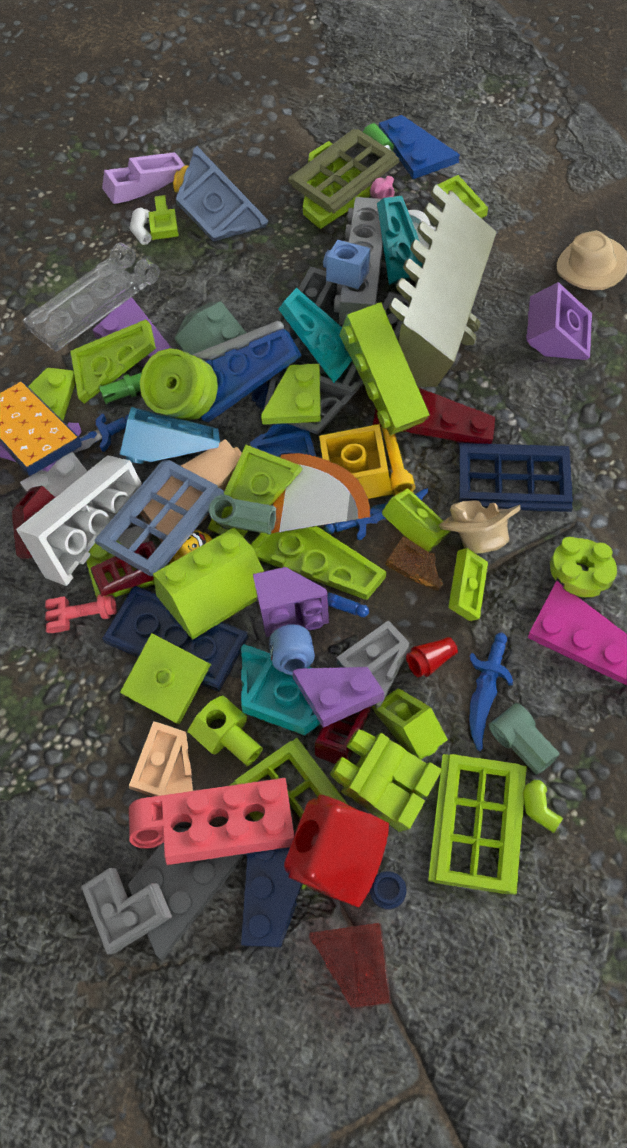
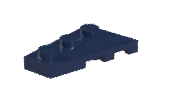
M290 847L247 854L242 946L281 948L303 885L288 878L289 873L285 871L284 862Z

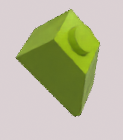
M399 688L386 696L379 708L376 709L375 706H372L376 715L401 746L420 760L435 753L438 747L448 740L432 708Z

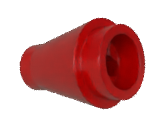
M446 637L442 640L412 647L411 652L406 655V661L416 677H429L447 660L458 653V649L453 639Z

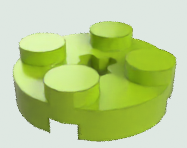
M566 537L556 548L551 558L550 571L555 581L558 577L565 584L563 589L580 597H595L600 595L601 591L608 590L611 587L617 574V565L612 557L613 551L607 544L596 543L583 538ZM577 564L586 565L589 568L588 571H583L582 567Z

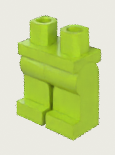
M358 729L353 733L346 746L361 756L358 763L354 765L341 757L330 775L339 784L344 786L341 793L349 798L351 797L378 818L388 822L398 832L410 829L425 802L423 798L428 797L442 769L431 762L425 763L407 752L399 744L389 740L390 738L382 733L374 737Z

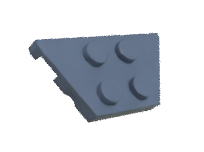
M196 146L193 150L189 167L186 169L182 186L179 188L176 204L213 242L265 228L268 225V219Z

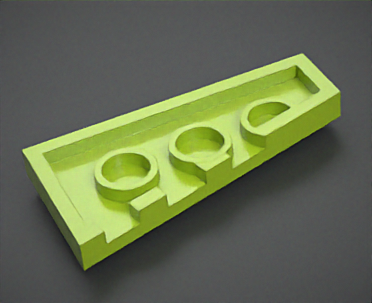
M317 526L271 534L260 533L251 544L258 559L279 568L287 567L303 577L365 600L369 599L386 578L385 570Z

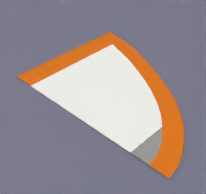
M307 454L281 455L280 458L301 465L303 470L273 503V506L276 507V522L271 533L370 517V505L365 490L354 475L345 468L328 460Z

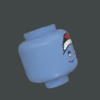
M287 624L276 629L270 636L271 660L277 670L293 675V670L308 668L313 663L315 653L312 637L305 627Z

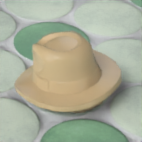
M597 230L582 233L576 236L573 242L561 253L557 261V273L561 278L579 288L604 290L615 286L625 277L627 273V251L621 244Z
M462 501L451 505L450 511L452 516L438 525L440 529L458 532L463 548H468L474 553H487L498 550L509 542L508 519L520 510V505L509 509H499L496 503H490L488 508H484L479 501Z

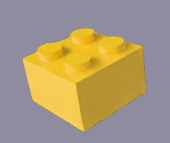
M380 424L319 436L322 459L333 462L353 474L362 485L368 499L392 495Z

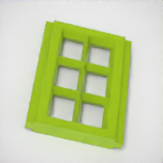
M298 738L282 746L229 785L257 782L267 774L272 780L280 779L274 769L289 759L305 780L289 792L288 790L289 803L300 818L304 811L295 800V797L309 787L317 797L319 794L325 795L347 804ZM257 811L249 813L254 822L259 821L264 816L263 813ZM303 884L301 887L302 890H304L307 886Z
M454 754L442 755V771L439 780L428 881L501 894H517L524 806L523 790L527 766ZM460 770L479 772L477 800L457 797ZM486 774L506 776L503 804L484 801ZM456 805L476 808L473 837L453 834ZM483 809L503 812L500 841L480 838ZM453 841L472 844L470 874L450 871ZM480 846L499 848L497 878L477 875Z

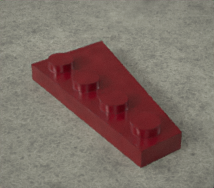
M418 387L429 416L423 423L406 429L404 432L464 443L492 444L495 416ZM376 408L373 425L380 424Z

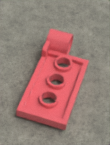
M286 778L141 798L132 802L129 806L130 843L135 847L148 849L157 847L164 842L167 865L287 848L291 846L294 838ZM257 811L264 814L263 818L259 821L251 822L245 819L251 812ZM216 817L228 819L227 823L220 827H213L209 824ZM181 822L192 824L185 832L173 830Z

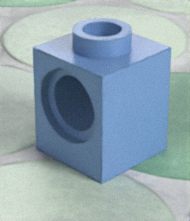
M337 240L332 249L327 250L324 256L323 267L326 268V281L359 289L369 273L370 248Z

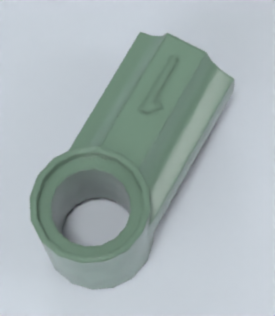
M228 495L216 496L209 505L211 518L225 529L235 528L264 534H271V531L274 529L276 522L275 506L237 500ZM232 506L231 515L227 518H221L222 511L226 507Z
M514 703L489 724V729L502 746L508 749L511 747L537 776L547 769L559 757L560 753L536 729V724L531 714L519 703Z

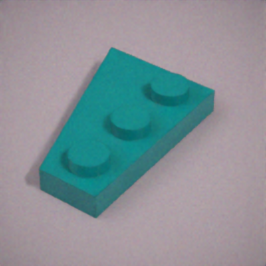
M403 197L383 198L377 203L389 285L397 283L401 278H404L406 281H412L403 266L407 259H411L422 268L423 263L417 259L410 249L414 240L419 241L418 235Z
M296 288L278 310L334 383L352 361L339 336L342 327Z

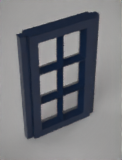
M459 443V502L479 501L484 508H488L490 503H496L499 509H509L520 505V510L572 512L573 498L569 446ZM470 460H495V473L470 472ZM501 461H527V474L502 473ZM534 462H558L559 475L534 474ZM470 479L495 480V493L470 492ZM502 480L527 481L528 494L502 493ZM534 481L559 482L560 495L535 494Z

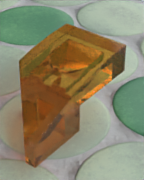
M403 536L385 565L433 590L439 591L443 585L442 579L438 577L435 566V553L427 552Z

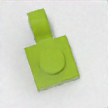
M165 195L155 196L156 211L148 212L152 240L178 237L175 209H168Z

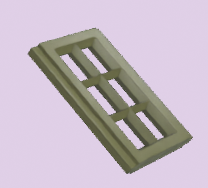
M352 129L288 178V182L292 184L293 188L329 213H335L370 186L377 178H380L398 164L399 158L395 156L396 153L359 129ZM356 144L364 147L365 150L354 159L346 154ZM371 153L380 158L369 168L359 163ZM338 158L347 162L346 165L335 173L326 168ZM353 167L362 172L349 183L340 178ZM320 172L328 177L316 188L307 183ZM333 182L343 187L330 198L322 193Z

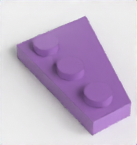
M130 295L93 329L95 338L100 339L146 319L151 324L156 349L137 363L143 368L149 358L158 351L171 348Z

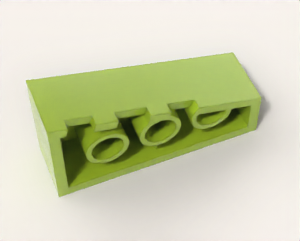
M380 302L348 314L339 336L366 387L369 398L373 401L378 411L377 415L382 428H387L391 436L423 423L428 418L429 412L382 303Z

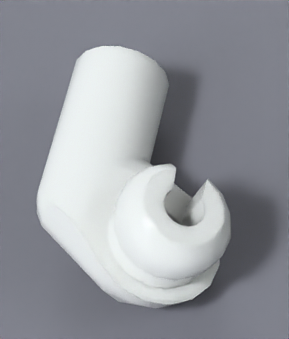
M139 207L132 213L129 229L142 245H147L151 241L152 236L144 225L149 223L147 218H149L148 212L150 211Z

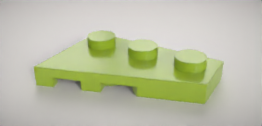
M245 445L224 491V495L231 496L237 500L272 505L300 474L303 468L301 465ZM226 507L222 511L221 518L229 517L233 507ZM211 519L207 528L218 535L228 531V529L223 528L213 519ZM236 529L242 536L248 532L247 530Z

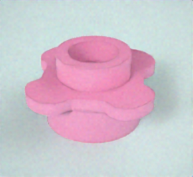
M387 176L385 179L382 177L377 178L370 188L371 197L375 199L393 197L395 194L392 185L394 178L392 176Z

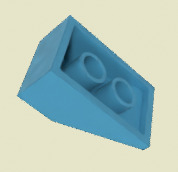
M131 407L120 455L126 456L125 459L133 463L143 464L144 461L153 462L218 448L220 443L219 429Z

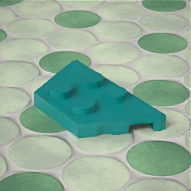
M243 644L241 647L242 712L302 735H306L320 725L319 720L294 681L293 675L277 670L273 666L270 653Z

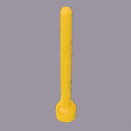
M381 427L393 472L390 478L392 494L395 496L407 488L413 492L415 490L412 474L404 469L396 435L390 436L387 428L383 429Z

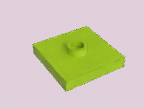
M151 633L120 693L167 719L180 724L211 664Z

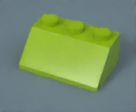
M232 528L153 573L156 596L193 640L257 601L253 574L264 572L253 547L235 528Z

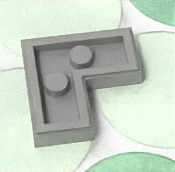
M108 868L81 886L107 954L118 952L172 918L158 883H151L128 898L116 868Z

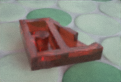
M380 923L309 933L311 942L316 946L326 963V967L333 978L336 979L351 1008L359 1009L392 1004L383 930Z

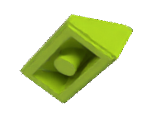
M408 488L392 497L382 511V515L424 554L430 552L451 532L440 529L438 524L443 522V520Z

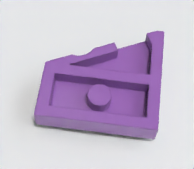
M368 667L302 668L293 670L294 681L323 728L384 700V691Z

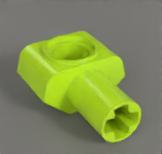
M223 695L210 701L196 715L187 731L212 754L215 755L226 747L246 766L251 765L263 750L257 742L242 730L247 722V716ZM216 719L225 720V724L221 728L212 729L209 727L211 722Z

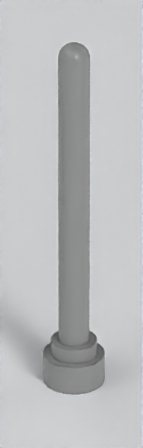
M275 321L193 355L202 358L204 361L225 355L228 351L238 350L248 346L252 341L284 329V324L281 321Z

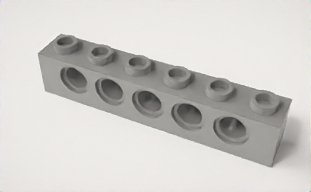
M355 197L354 208H349L345 242L370 248L369 273L359 289L337 284V294L341 295H335L334 312L339 313V325L344 324L348 314L372 306L377 302L383 251L377 203L382 199Z

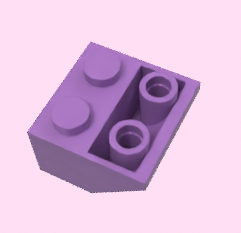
M287 567L253 574L266 637H270L276 629L287 624L300 625L307 630H316L329 623L328 596L325 588Z

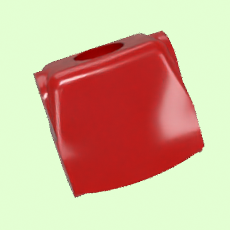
M319 794L317 799H311L306 804L285 859L284 868L289 873L288 878L326 896L355 907H360L370 891L379 870L386 847L389 823L372 814L359 811L339 800Z

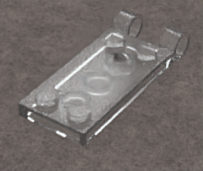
M117 243L112 248L108 259L99 263L94 269L44 305L33 310L22 321L26 329L57 352L144 287L155 283L159 278L160 269L150 260L141 259L136 263L134 273L131 275L124 269L134 264L136 253L125 243ZM126 251L124 258L120 260L121 255ZM149 268V272L144 276L145 271Z

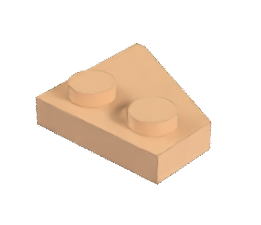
M153 721L129 784V789L152 797L193 791L186 732Z

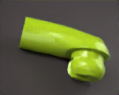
M532 780L523 790L525 812L531 819L554 833L563 818L547 808V787L545 783L540 780Z

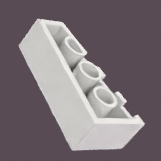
M107 455L16 529L45 578L67 586L73 579L71 574L79 563L83 565L91 555L88 551L94 545V539L142 485L130 460Z

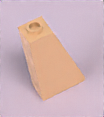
M225 439L219 443L218 448L206 450L181 465V467L216 484L218 488L225 491L242 452L238 447L233 448ZM171 476L157 494L170 500L184 482ZM189 486L175 504L188 511L203 492ZM152 499L140 512V515L147 524H150L165 505ZM170 509L155 528L169 535L183 518V515Z

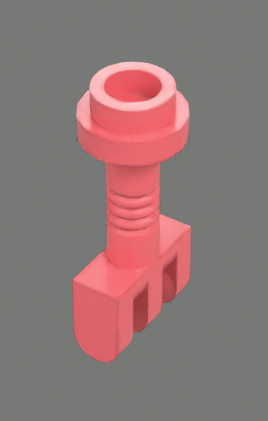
M99 594L95 602L69 606V601L65 596L46 600L45 608L50 610L45 613V619L49 621V623H46V632L58 633L69 631L70 619L100 614L103 620L111 618V615L117 613L114 596H101Z

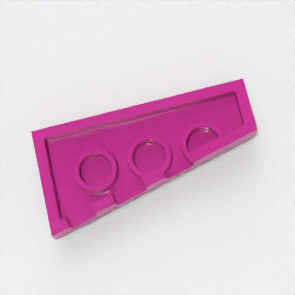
M556 581L529 632L528 638L627 685V634L579 597L563 589L564 586Z

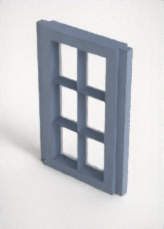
M163 459L94 539L95 544L147 575L153 576V573L164 568L208 515L211 501L216 496L224 495V490L176 463ZM171 476L184 482L170 500L157 494ZM192 486L203 493L187 511L175 503L188 487ZM152 499L165 505L150 524L136 518ZM172 509L183 515V518L167 535L155 527L168 511ZM133 523L144 529V531L128 549L116 541L129 525ZM151 533L164 541L149 559H146L135 553V551Z

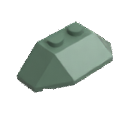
M221 301L210 302L187 314L174 339L182 351L193 355L247 332Z

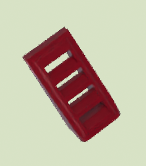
M153 541L142 543L135 553L149 559L156 550ZM116 556L90 568L101 596L154 580L153 576H149L139 569L133 571L130 564ZM121 568L125 573L122 577H120L118 569ZM110 572L113 578L112 582L108 583L105 573Z
M372 706L359 711V715L352 714L342 719L353 723V726L337 721L324 728L322 727L315 741V756L334 764L341 757L349 761L353 751L346 746L353 733L358 729H363ZM333 731H336V732L341 733V734H343V735H346V736H348V737H347V738H344V737L339 736V735H336V734H334V733H332V732H333Z

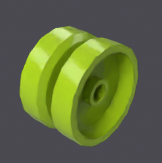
M172 348L158 351L150 357L142 369L140 378L141 395L149 408L156 413L186 421L199 419L207 413L215 402L218 390L217 377L210 364L202 358Z

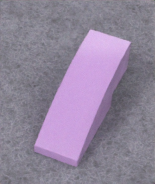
M175 152L129 158L128 167L104 170L102 189L113 204L130 201L150 194L173 182L176 171H180L181 167L185 166V164Z

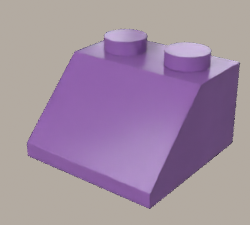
M559 282L530 296L526 334L529 345L543 356L580 360L590 358L592 313Z

